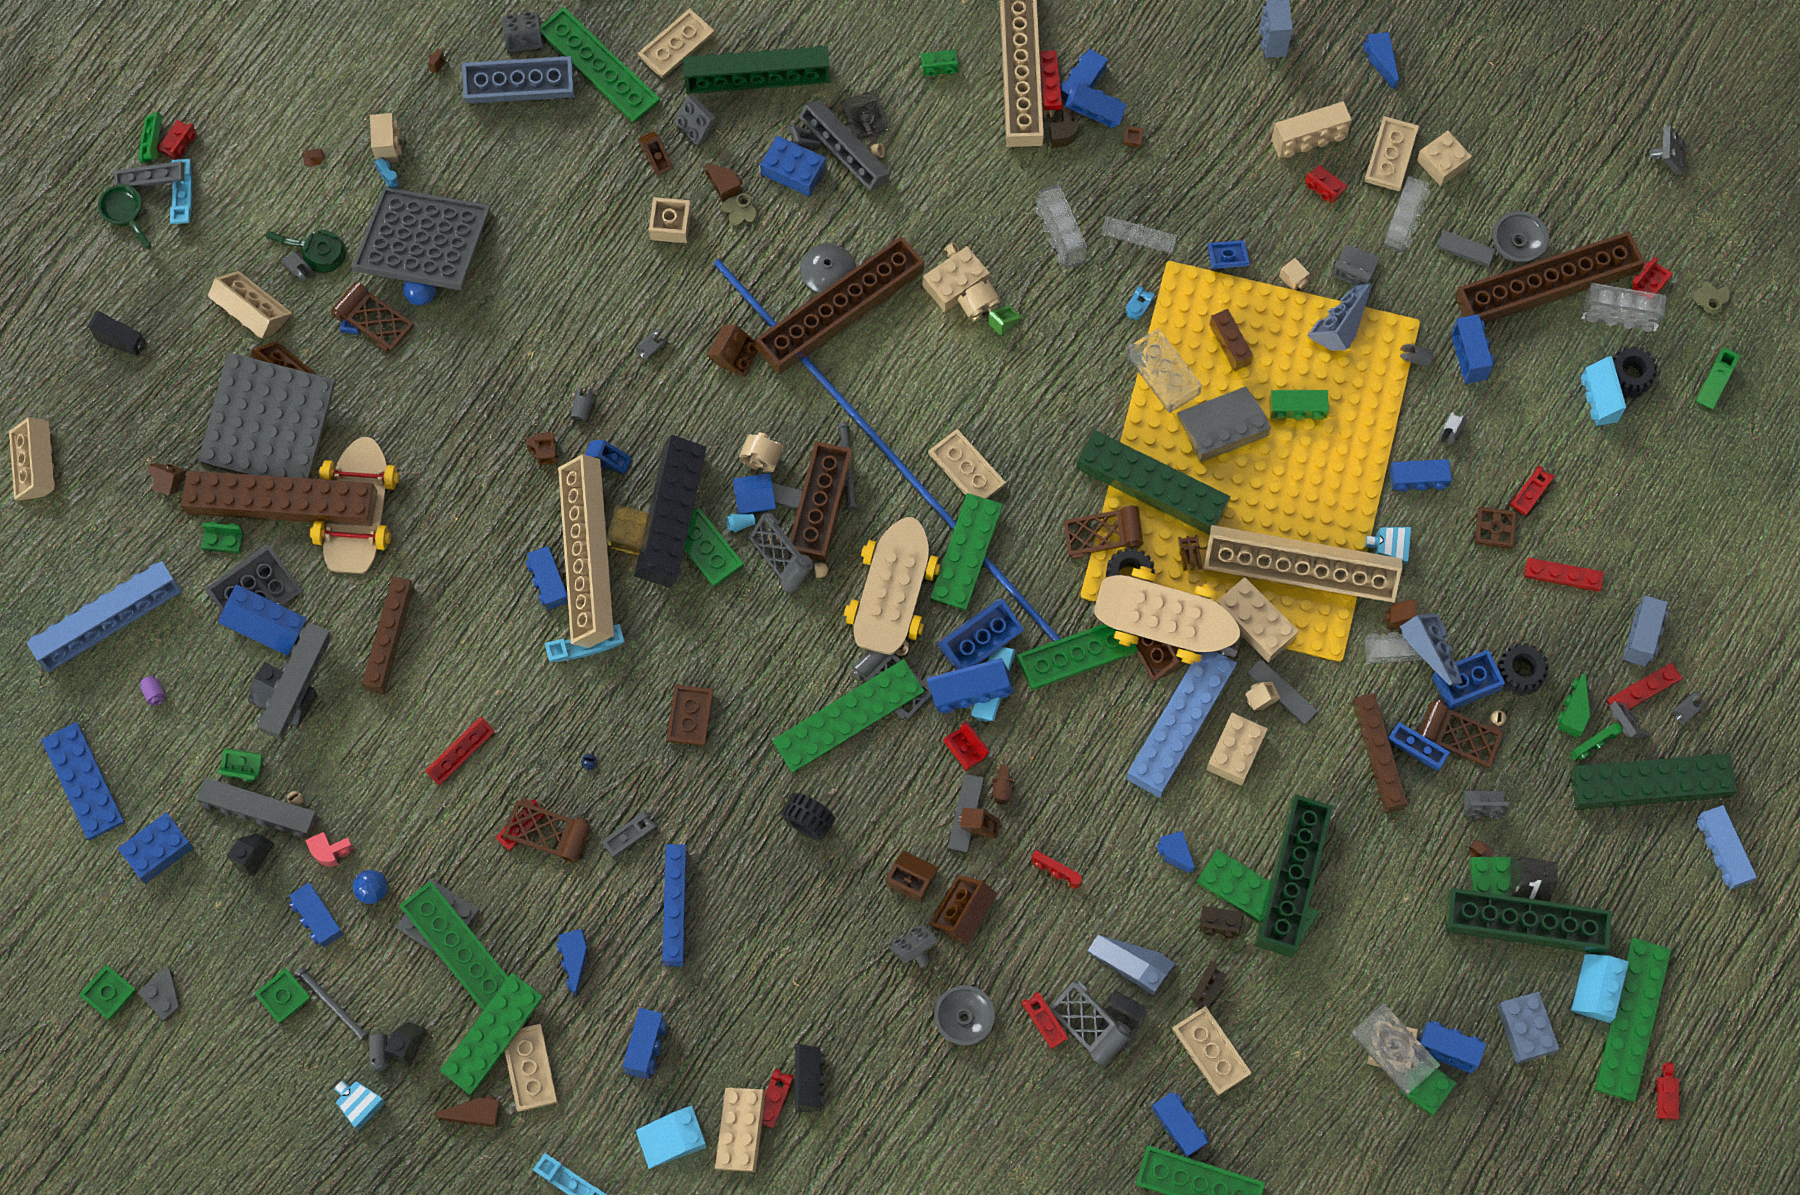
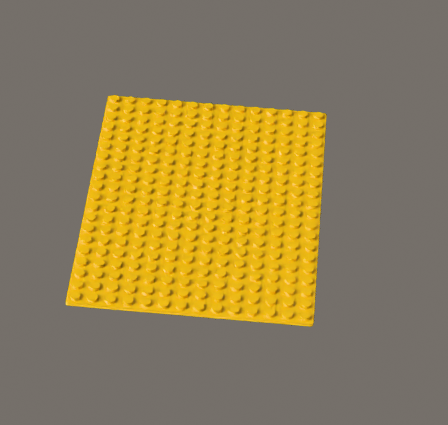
M1168 261L1165 266L1120 442L1231 496L1229 505L1217 526L1368 552L1369 547H1365V538L1372 535L1411 362L1405 361L1400 357L1401 354L1410 352H1403L1400 348L1408 343L1415 345L1420 321L1415 318L1365 307L1356 336L1350 347L1343 351H1332L1310 339L1308 334L1319 319L1324 320L1329 315L1328 311L1340 305L1341 301ZM1225 309H1229L1253 354L1251 364L1236 371L1233 370L1209 325L1211 315ZM1247 387L1263 410L1271 426L1269 436L1199 462L1177 412ZM1271 390H1328L1329 412L1327 418L1322 420H1314L1313 418L1276 420L1275 418H1270L1269 397ZM1110 485L1108 486L1102 513L1120 510L1130 505L1139 507L1144 544L1137 551L1143 550L1145 556L1149 555L1151 557L1150 562L1153 561V569H1155V574H1157L1156 581L1153 583L1197 596L1201 595L1194 593L1196 586L1203 587V584L1214 586V591L1220 592L1219 600L1245 577L1299 631L1297 638L1285 649L1337 662L1343 660L1357 596L1204 569L1209 534ZM1117 516L1110 517L1105 523L1113 528L1117 522ZM1102 526L1097 534L1105 538L1110 530ZM1113 533L1108 541L1117 543L1120 542V537ZM1195 535H1198L1202 569H1197L1194 554V570H1190L1188 556L1186 555L1187 571H1183L1181 555H1179L1178 537L1186 538V536L1195 537ZM1095 537L1093 547L1098 546L1102 540ZM1127 547L1091 553L1081 591L1082 599L1093 602L1097 601L1102 581L1106 578L1108 561L1111 560V556L1114 553L1117 555L1118 550L1125 551ZM1124 567L1119 571L1120 575L1138 579V577L1131 575L1134 567ZM1210 598V600L1217 603L1218 600Z

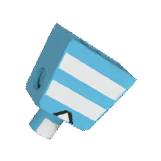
M1382 527L1376 533V537L1366 536L1365 547L1375 548L1374 554L1401 558L1402 568H1404L1409 558L1411 527Z
M341 1081L335 1087V1090L341 1095L336 1101L337 1105L358 1131L385 1103L380 1096L357 1081L350 1087L344 1081Z

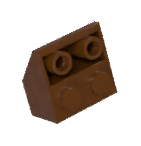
M736 324L722 325L706 356L718 366L744 377L758 351L756 350V341Z
M903 850L894 862L885 879L886 886L921 903L939 868Z

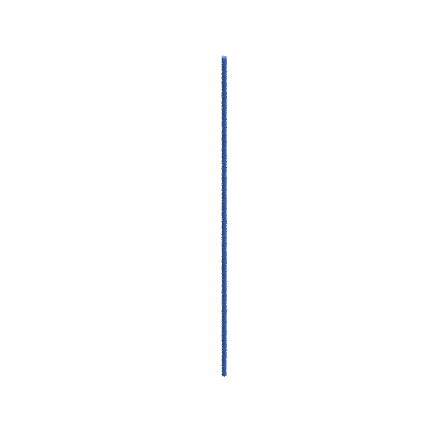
M720 259L715 260L714 265L771 328L776 325L775 320ZM807 356L802 358L801 362L954 530L956 521ZM986 556L983 564L1053 642L1060 640L1061 638Z

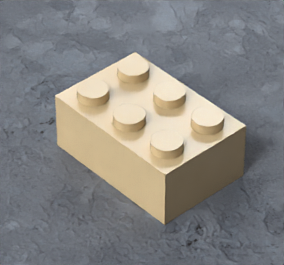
M966 246L923 276V287L941 309L947 312L959 303L957 299L960 295L962 297L967 295L965 292L967 289L982 281L986 284L990 273Z
M1231 713L1206 770L1242 786L1268 728Z

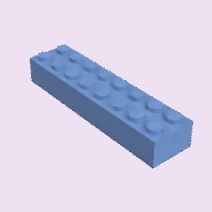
M162 561L154 563L146 571L135 574L126 583L117 585L113 591L102 594L93 603L85 604L78 612L67 615L58 624L50 625L43 633L32 636L26 643L36 660L48 673L182 591Z
M1217 651L1198 652V654L1202 655L1200 663L1193 661V665H1190L1127 773L1126 780L1158 798H1161L1235 671L1237 662Z

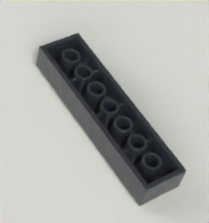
M671 435L664 443L635 569V577L668 588L677 581L706 446L675 435Z

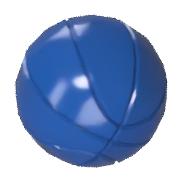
M406 281L403 291L410 303L423 306L434 299L436 286Z
M376 870L362 871L353 882L354 895L365 904L378 903L385 897L388 891L387 879Z

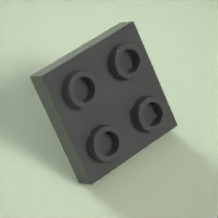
M691 94L684 101L674 123L696 146H700L716 118L710 110H707Z
M1671 125L1664 126L1663 147L1651 148L1652 160L1662 158L1676 175L1683 174V167L1686 164L1684 158V150H1686L1685 140L1679 136L1678 132Z
M923 925L913 927L904 937L897 938L889 948L903 963L906 964L915 958L918 965L924 967L930 962L925 950L938 942L934 934Z

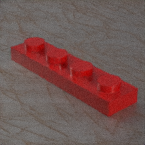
M1056 50L1039 51L1043 110H1062Z
M1527 558L1524 578L1600 592L1604 571Z
M1671 662L1608 698L1606 703L1610 707L1615 701L1623 702L1630 710L1682 680V677Z
M480 716L425 772L440 786L495 731Z

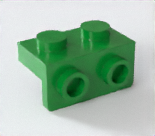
M224 748L221 768L218 769L217 774H222L224 778L228 779L240 777L242 781L253 782L261 777L263 754Z

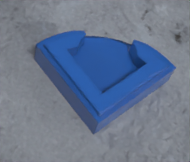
M342 319L340 332L359 335V329Z

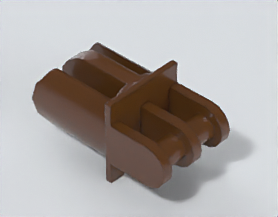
M1195 535V537L1186 536V538L1178 537L1179 555H1181L1183 571H1187L1186 555L1188 556L1190 570H1194V554L1197 569H1202L1198 535Z
M1005 764L999 768V777L993 778L992 793L994 801L1000 805L1008 803L1012 796L1013 779L1008 778L1009 767Z

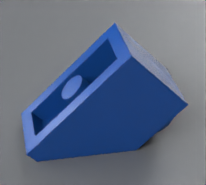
M605 440L590 441L585 454L600 459L601 468L621 474L626 473L631 460V456Z
M1183 831L1160 837L1157 850L1160 856L1163 855L1164 861L1187 873H1193L1195 867Z

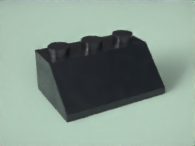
M264 662L254 677L248 701L266 710V702L270 696L272 697L275 691V683L278 679H281L283 671ZM308 687L291 722L296 727L299 726L318 696L313 687Z
M795 1044L796 1112H820V1106H824V1094H821V1086H824L825 1076L821 1074V1066H825V1054L821 1053L819 1047Z

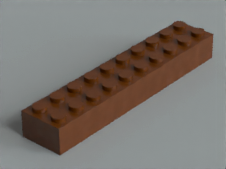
M1630 231L1458 287L1455 298L1464 317L1479 314L1480 320H1483L1485 324L1639 273L1645 262Z
M900 236L756 338V350L776 373L780 375L922 274L925 261Z
M187 471L181 507L187 514L313 523L319 520L328 524L372 526L378 491L374 484L369 482Z

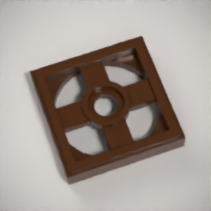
M1478 507L1474 544L1513 549L1517 512ZM1493 514L1492 521H1481L1484 516ZM1501 515L1509 521L1510 525H1505L1500 521ZM1494 524H1497L1499 526V530H1493L1492 526ZM1480 529L1489 530L1491 540L1484 539L1480 534ZM1501 532L1510 533V537L1505 542L1499 541V534Z

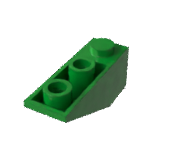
M1724 347L1722 348L1695 402L1713 410L1740 357L1739 354Z
M1582 673L1580 678H1575L1571 686L1574 691L1572 695L1568 694L1564 705L1567 706L1565 712L1561 711L1557 718V722H1560L1557 729L1577 738L1582 735L1590 717L1586 674Z

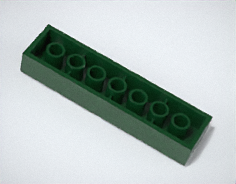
M828 46L798 47L796 49L781 48L779 50H761L759 52H728L720 55L707 54L706 56L690 55L683 57L687 94L830 83Z
M1097 430L1093 431L1077 460V470L1209 535L1211 525H1218L1229 505L1231 496Z
M1730 753L1574 766L1570 771L1576 810L1731 798L1737 792Z
M1296 794L1290 801L1254 946L1291 958L1297 953L1333 806Z
M1451 888L1447 900L1445 932L1604 955L1609 950L1612 911Z

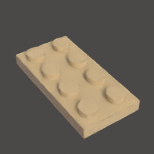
M689 8L638 52V57L664 79L683 62V57L692 55L715 35V31Z
M1383 116L1364 182L1400 192L1418 131V125Z
M958 429L928 451L932 459L965 495L969 493L989 499L1006 485V482Z
M1206 1006L1172 1028L1217 1096L1252 1074Z
M537 1024L521 1028L505 1050L517 1112L558 1103L542 1025Z
M725 1088L715 1169L756 1172L765 1090Z

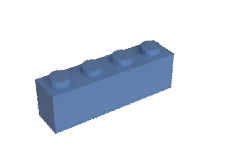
M1724 805L1702 812L1697 817V824L1706 836L1707 847L1712 849L1714 862L1723 873L1722 879L1725 885H1728L1731 890L1754 881L1757 878Z

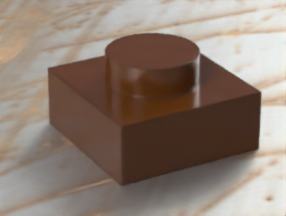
M438 48L428 58L429 69L437 74L446 60L444 52Z
M1126 126L1123 145L1141 148L1144 128Z

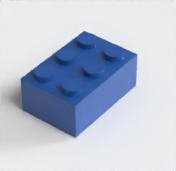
M777 135L760 164L761 175L810 197L826 169V157Z
M1479 314L1457 318L1451 332L1465 384L1487 380L1494 365V357L1488 349L1490 347L1489 339L1484 335L1485 325L1483 320H1480Z
M1489 649L1456 662L1462 680L1461 684L1448 685L1436 671L1432 676L1443 701L1450 710L1499 692L1505 685Z
M166 812L118 847V850L138 877L146 884L194 847Z
M639 1008L623 1063L626 1074L650 1079L651 1074H655L657 1067L655 1058L656 1055H660L662 1049L661 1036L666 1035L668 1027L663 1013Z
M1432 1021L1427 1022L1422 1029L1414 1052L1472 1074L1479 1067L1486 1044L1478 1037L1464 1036L1457 1029L1452 1028L1449 1030L1444 1028L1443 1024Z

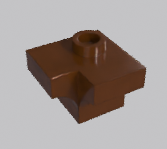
M554 432L534 433L535 437L526 438L528 451L536 454L538 465L557 464V443Z
M158 462L150 464L147 470L153 477L152 490L166 495L177 493L179 484L186 474L185 469L171 464L163 465Z

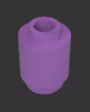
M148 676L141 680L140 688L147 703L154 706L161 704L166 695L159 680L155 676Z

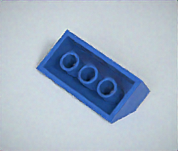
M236 584L217 623L288 656L307 618Z
M1001 598L991 603L938 641L937 645L945 657L959 670L977 665L1024 631V628L1004 599Z
M1002 658L927 678L935 706L939 713H950L954 709L969 708L972 704L987 703L991 699L1006 698L1009 694L1014 693L1010 672Z

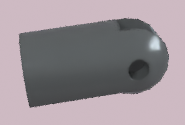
M294 250L291 251L289 256L283 257L281 260L282 264L301 281H306L305 273L309 276L313 274L312 268Z
M661 329L654 330L635 347L643 359L648 360L667 342V336L659 343H656L653 339Z
M1409 343L1404 344L1400 348L1403 352H1410L1400 355L1405 361L1427 367L1433 360V351L1431 349Z
M580 388L576 392L570 418L573 420L582 419L584 422H587L593 393L589 389L587 397L582 396L583 388Z
M1453 412L1450 413L1439 434L1441 443H1444L1447 437H1449V446L1456 442L1467 421L1465 416H1456Z
M1691 693L1672 710V714L1678 722L1686 724L1705 706L1706 699L1697 702L1695 705L1693 704V701L1701 693Z
M375 1034L369 1036V1065L374 1070L382 1071L388 1065V1054L384 1050L388 1043V1035Z

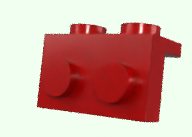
M1656 257L1651 262L1647 261L1640 275L1637 274L1632 281V292L1650 303L1673 275L1671 271L1657 264L1658 258Z
M967 722L959 730L946 736L943 740L966 771L983 762L989 754L987 746L980 740Z

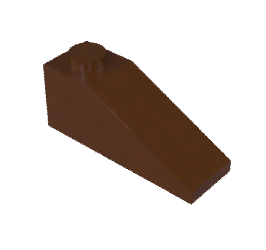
M485 1095L484 1098H476L435 1112L434 1117L440 1121L497 1128L501 1103L499 1100H496L497 1097Z

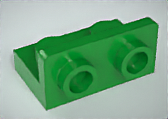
M956 50L920 53L923 76L959 72Z
M215 521L203 523L204 535L201 546L203 551L241 553L244 532L238 524L228 523V525H223Z

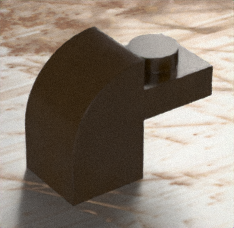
M1062 106L1063 122L1050 123L1051 148L1068 146L1078 136L1079 121H1075L1074 112H1071L1070 108Z

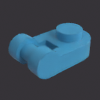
M379 158L375 160V165L387 186L394 189L398 188L397 174L395 171H390L391 166L387 159Z
M1138 286L1127 304V316L1132 320L1141 319L1152 303L1155 294L1152 292L1148 293L1144 291L1143 287ZM1142 297L1145 299L1144 303H1142L1138 299Z

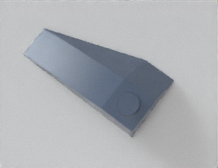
M1371 284L1355 285L1341 298L1342 303L1331 308L1328 311L1329 315L1324 320L1319 319L1315 323L1308 337L1332 351L1347 350L1356 336L1372 287Z
M1437 613L1417 615L1400 626L1404 639L1448 685L1462 683L1457 664L1450 656L1452 648L1450 645H1447L1445 637L1448 636L1446 629Z
M1101 935L1096 937L1087 950L1088 953L1152 996L1155 995L1176 964L1157 951Z

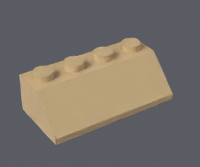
M239 271L215 278L208 297L214 303L220 305L228 314L234 316L242 325L248 327L256 336L261 338L274 335L292 315L291 311Z
M28 417L9 431L15 501L45 497L54 490V465L52 463L51 430L48 420Z

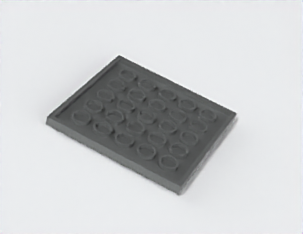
M383 187L353 262L352 271L462 290L490 213V205Z
M227 352L198 461L249 475L310 479L336 380Z

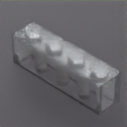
M1408 176L1383 244L1384 247L1404 253L1406 247L1410 248L1413 237L1410 236L1411 232H1416L1419 223L1416 221L1417 216L1421 217L1425 207L1422 206L1423 200L1427 201L1430 193L1427 190L1428 182Z
M1109 216L1105 217L1101 231L1102 236L1170 255L1174 254L1178 241L1177 235Z
M1390 632L1387 635L1371 633L1363 641L1366 664L1425 661L1409 645L1403 635L1398 632Z

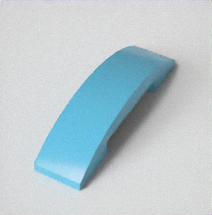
M190 159L172 160V162L181 161L184 163L185 181L173 182L170 224L190 222L192 212V169Z
M620 624L613 625L614 636L590 648L571 644V639L565 641L564 639L545 643L549 662L582 658L625 643Z
M546 1153L543 1154L533 1171L567 1195H607Z

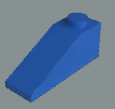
M1389 32L1367 35L1366 42L1363 43L1364 53H1367L1368 60L1391 88L1396 89L1399 78Z

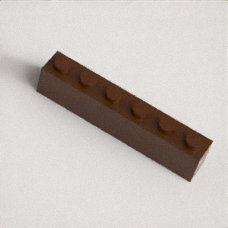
M394 576L391 578L362 682L366 691L385 695L414 586L409 579Z
M1373 693L1356 697L1353 706L1384 813L1404 810L1407 801L1376 695Z

